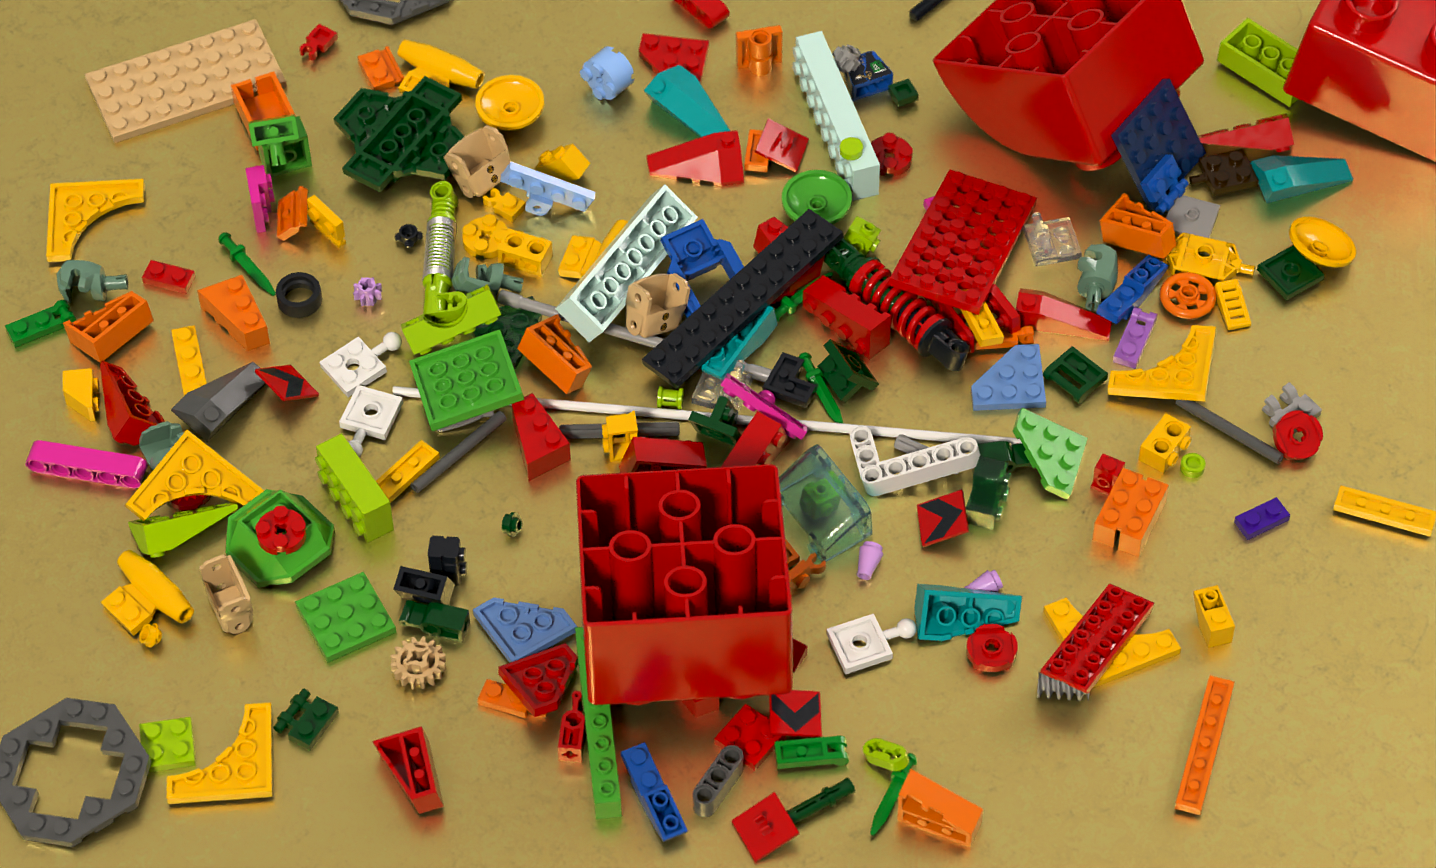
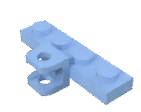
M514 162L508 164L500 178L502 183L527 191L526 195L529 199L525 204V211L538 216L545 215L553 206V201L585 212L595 199L594 191Z

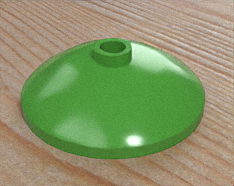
M809 170L795 175L786 183L782 192L784 211L794 221L808 209H811L831 224H835L846 216L852 204V193L847 182L837 174L825 170Z

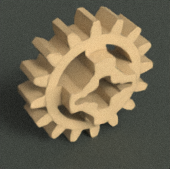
M412 637V642L409 644L403 640V647L396 646L395 654L391 655L390 665L395 680L401 679L402 686L410 683L411 689H415L416 685H420L422 689H425V683H429L432 686L435 685L434 678L441 679V672L446 671L445 653L442 652L441 645L435 646V640L433 639L427 643L425 637H422L420 641H416V638Z

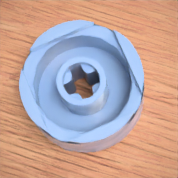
M610 46L604 47L584 63L583 69L580 70L581 77L593 89V95L598 100L603 98L608 100L614 99L634 82V79L631 78L634 71L630 62L621 52L616 54L611 51L613 47Z

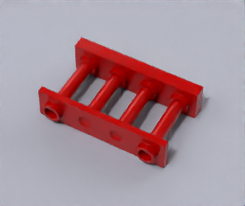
M995 284L986 300V304L991 313H995L998 317L995 320L999 328H1007L1012 335L1021 330L1020 315ZM925 298L926 301L932 303L940 314L953 322V332L969 345L970 354L975 352V336L972 330H969L965 322L967 321L964 315H958L952 306Z

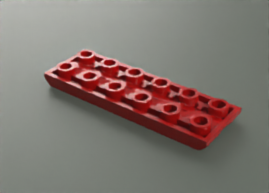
M1109 583L1041 668L1040 673L1088 694L1150 615L1154 602Z

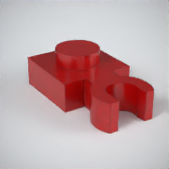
M318 24L306 37V43L301 45L299 49L300 55L303 56L305 53L310 52L309 59L311 61L315 60L319 50L325 53L338 39L337 32Z

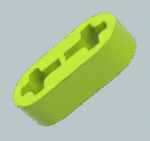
M873 738L868 740L863 746V752L867 761L873 765L891 771H901L909 764L908 754L901 745L880 738Z

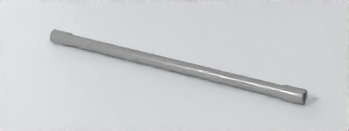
M501 290L499 293V304L516 309H524L547 317L558 314L561 321L568 322L555 309L556 306L525 298L522 295L506 290ZM610 323L603 332L655 348L664 339L657 336L643 338L640 335L634 336L628 331L627 327ZM742 362L733 372L766 382L773 369Z

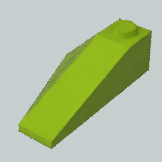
M227 502L197 508V513H193V511H178L173 514L172 518L156 515L148 517L145 521L142 519L129 521L128 524L141 553L150 555V558L164 556L165 551L176 548L237 510L238 506L235 503Z

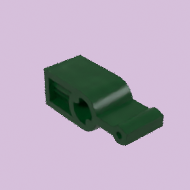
M997 441L978 444L981 462L977 467L972 468L973 477L1005 474L1012 472L1016 467L1032 466L1024 453L1026 449L1023 444L1012 445L1008 441Z
M407 600L400 616L399 624L420 628L424 633L431 636L463 643L470 624L469 610L435 602L424 605Z

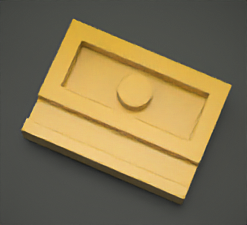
M315 195L308 198L307 213L310 221L338 248L346 244V241L343 239L345 237L343 221Z

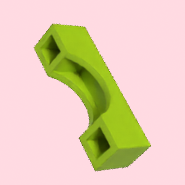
M487 284L466 294L464 311L454 321L436 323L427 319L422 314L401 324V328L413 354L419 353L423 355L433 350V346L439 343L445 345L455 339L454 336L461 333L466 335L477 329L476 326L482 323L488 325L498 320L501 312Z

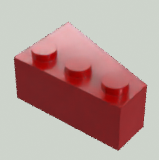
M772 217L758 225L753 245L758 254L788 227L776 217ZM825 255L786 290L787 294L820 276Z
M533 393L525 396V400L512 404L513 422L526 467L528 481L571 460L569 441Z
M757 411L721 467L772 464L790 442L782 424Z
M633 437L619 464L620 473L707 467L703 442Z
M422 726L372 741L381 759L418 814L444 807L430 743Z

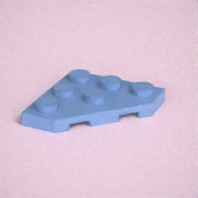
M1039 344L1013 346L971 386L973 411L1046 408Z
M494 597L473 609V615L509 663L548 649L573 635L577 627L563 608L553 607L552 610L540 608L538 604L520 601L518 604L504 602V599Z

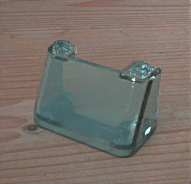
M816 444L807 449L779 476L782 507H786L809 537L807 547L811 554H817L821 562L829 561L873 534L872 515L868 504L820 445Z

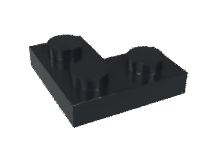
M782 352L762 388L763 390L771 391L776 398L807 408L817 391V385L798 379L804 367V359Z

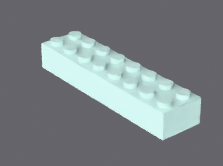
M822 31L796 37V47H793L795 62L792 63L793 71L796 76L799 75L801 90L802 92L806 91L807 104L809 108L814 110L816 125L821 126L822 139L828 143L830 158L835 159V168L838 176L841 175L849 185L852 201L879 195V161ZM854 137L863 143V154L859 159L846 160L840 155V143L845 138Z
M664 184L646 200L555 309L588 342H591L605 331L626 305L628 286L650 276L666 257L667 252L660 241L661 237L694 223L698 217Z

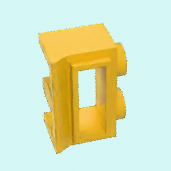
M635 410L629 414L606 417V424H601L604 453H609L610 462L621 461L632 438L638 437ZM625 434V437L613 438V435Z

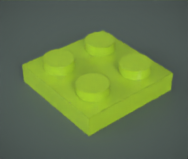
M191 717L139 724L141 745L152 761L149 772L196 766Z

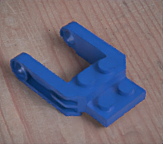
M704 219L661 237L660 241L671 259L667 274L676 273L686 281H689L716 269L718 265H722L729 279H731L744 268L731 242L714 239ZM691 287L688 304L684 311L686 318L701 306Z

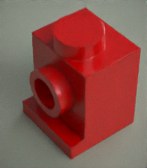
M1102 454L1094 469L1091 489L1109 496L1122 468H1125V462Z

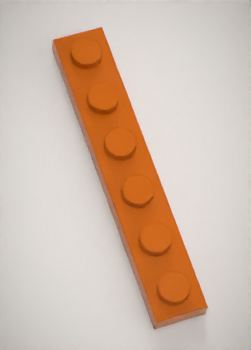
M1209 676L1175 804V809L1201 815L1235 681Z

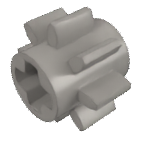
M851 45L838 46L832 53L835 63L842 73L850 72L851 70L855 71L861 64L858 61L860 53Z

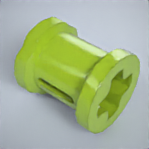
M659 386L657 408L673 406L682 410L684 388L674 390L664 389L663 386Z

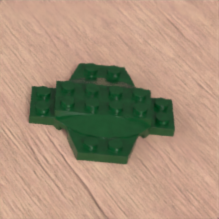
M426 76L411 91L402 92L403 96L390 97L387 92L360 88L334 117L335 125L354 144L356 152L343 166V174L378 192H381L390 181L396 183L400 177L411 174L446 180L451 172L444 156L457 142L465 137L455 126H452L450 113L462 101L461 93Z

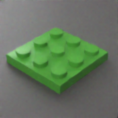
M364 571L295 601L296 608L327 663L396 633L393 621Z

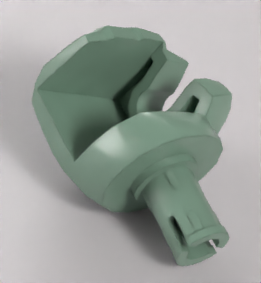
M1105 244L1090 245L1085 250L1084 257H1080L1078 260V270L1082 271L1077 289L1081 296L1087 298L1085 307L1089 311H1092V303H1094V311H1097L1098 306L1101 304V299L1110 296L1117 284V253Z
M464 257L456 265L451 279L454 289L457 292L464 293L465 296L488 284L494 297L500 288L520 293L523 287L521 283L524 281L523 278L504 274V263L491 264L488 268L486 264L477 265L476 279L471 278L468 271L470 260L468 257Z
M67 260L56 274L59 292L68 303H71L72 287L78 286L79 291L84 293L90 290L94 300L106 301L108 291L128 289L129 285L127 274L106 276L101 265L84 260Z
M161 422L148 427L147 430L141 433L139 439L140 450L152 470L156 468L184 434L179 423Z

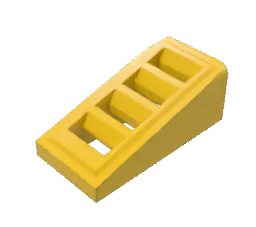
M1238 280L1217 282L1215 284L1216 302L1227 330L1250 327L1251 321ZM1240 315L1242 316V318H1237V319H1232V320H1231V318H1230V317H1235V316H1240Z

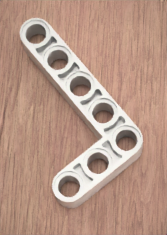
M861 425L853 428L850 432V440L866 493L870 496L883 495L977 467L981 462L978 444L971 437L960 438L880 462L871 430L867 426Z

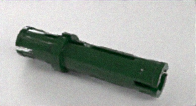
M847 777L830 788H822L821 793L789 809L787 813L793 823L797 824L828 806H835L836 802L855 793V787Z

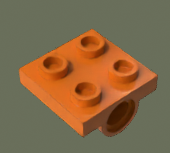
M780 25L736 32V64L738 69L749 68L754 75L764 76L771 71L773 63L782 62V29Z

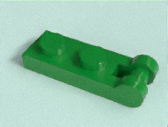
M59 300L52 307L5 325V329L16 348L63 329L64 322L70 320L72 323L76 321V317L73 312L69 311L70 306L67 301Z
M830 736L774 742L777 769L828 764L844 766L849 763V755L845 752L847 747L846 737ZM832 748L835 752H828V749Z

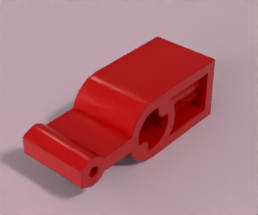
M574 691L572 693V710L567 711L561 721L558 757L559 761L582 763L586 737L585 716L582 713L581 691Z

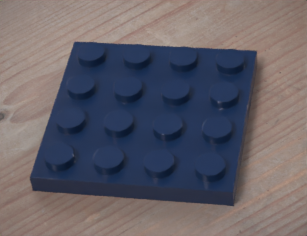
M1162 79L1111 135L1148 210H1155L1159 204L1158 202H1149L1140 183L1166 154L1174 156L1182 172L1177 178L1178 182L1197 164L1199 158L1206 154L1170 79ZM1169 188L1166 191L1167 195L1170 193Z

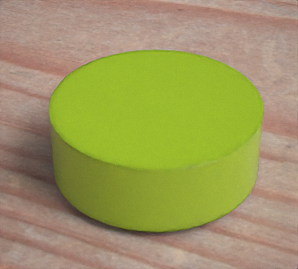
M848 137L841 141L840 155L844 159L857 160L862 156L863 143L859 139Z
M1188 453L1181 459L1180 470L1187 477L1197 478L1204 473L1206 463L1201 455Z

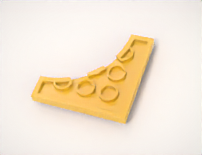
M144 179L50 184L47 261L71 260L78 238L93 221L116 208L135 203H144Z
M1192 325L1190 333L1182 345V349L1175 356L1171 355L1158 362L1155 368L1143 371L1142 368L1127 371H1111L1108 395L1205 402L1216 327Z
M186 430L128 500L125 507L145 521L159 507L178 498L192 495H208L229 500L243 507L264 490L194 434Z
M1067 598L1044 606L1043 610L1061 642L1065 640L1083 617ZM1170 629L1152 634H1134L1093 688L1179 655L1181 647Z
M271 703L245 704L243 721L238 731L239 735L231 747L228 746L223 753L215 758L216 762L202 770L198 768L187 773L167 776L168 804L273 797Z

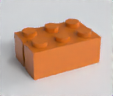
M274 71L255 77L258 95L254 97L251 79L231 85L235 107L249 136V121L290 114L295 115Z
M1122 468L1095 521L1092 540L1114 547L1117 530L1121 531L1118 550L1139 557L1166 503L1169 485L1149 477L1147 480H1143V475Z

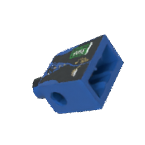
M874 51L860 53L858 61L861 64L855 71L851 70L844 73L853 101L887 91L888 85L893 84V72Z

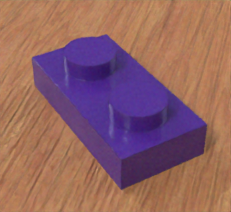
M1276 497L1236 516L1234 523L1245 538L1249 540L1289 521L1290 514Z

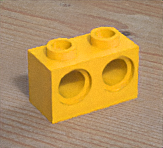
M509 228L497 248L498 263H504L505 266L541 277L553 257L552 241Z
M1165 413L1141 444L1138 460L1164 474L1169 466L1173 467L1176 464L1181 450L1185 451L1189 447L1192 440L1190 437L1191 426Z

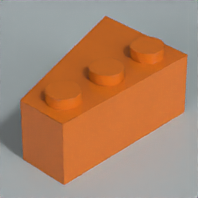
M1125 193L1100 219L1104 243L1163 259L1176 246L1173 223L1154 211H1147L1140 202H1132Z
M243 275L197 290L200 307L205 312L207 311L211 314L219 325L221 324L226 328L229 335L244 349L250 351L270 344L267 325Z
M133 291L104 303L105 307L92 313L91 310L85 312V317L72 323L70 320L64 322L63 325L70 343L101 363L152 323L154 320L148 302Z
M556 314L526 328L517 349L563 392L569 394L583 387L592 365L580 347L573 344L570 339L571 333L569 330L563 329L560 324L561 318Z
M910 769L899 793L897 820L971 847L982 823L983 809Z

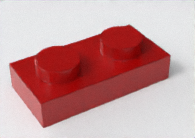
M150 260L142 276V281L144 284L187 294L196 276L193 270Z

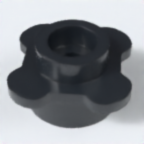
M412 224L401 226L399 233L395 234V240L402 242L406 248H412L416 241L423 238V233L418 231L417 227Z

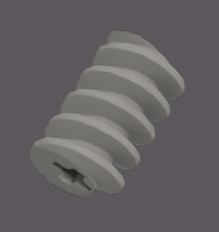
M1039 672L1037 698H1040L1043 691H1045L1048 699L1051 698L1053 692H1056L1057 699L1061 700L1063 693H1066L1068 700H1071L1075 693L1078 701L1082 700L1084 694L1087 695L1089 701V693H1084L1062 681L1055 680Z

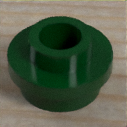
M517 512L505 514L502 520L503 533L508 534L510 537L517 536L523 527L520 515Z

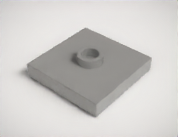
M1182 195L1174 201V206L1168 211L1166 219L1173 223L1174 233L1177 237L1181 233H1188L1210 238L1220 205Z

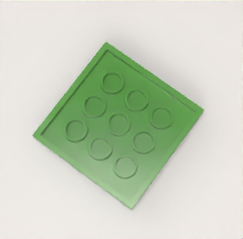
M500 329L409 360L432 431L525 400Z

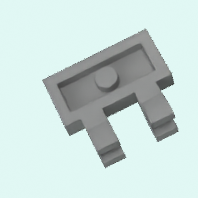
M1290 382L1282 387L1284 393L1279 397L1288 404L1286 408L1282 410L1278 400L1273 395L1265 399L1264 402L1267 405L1262 408V411L1271 417L1269 425L1272 427L1283 415L1291 411H1304L1303 413H1307L1309 416L1312 415L1315 418L1320 416L1322 409L1306 394L1299 397L1296 388Z

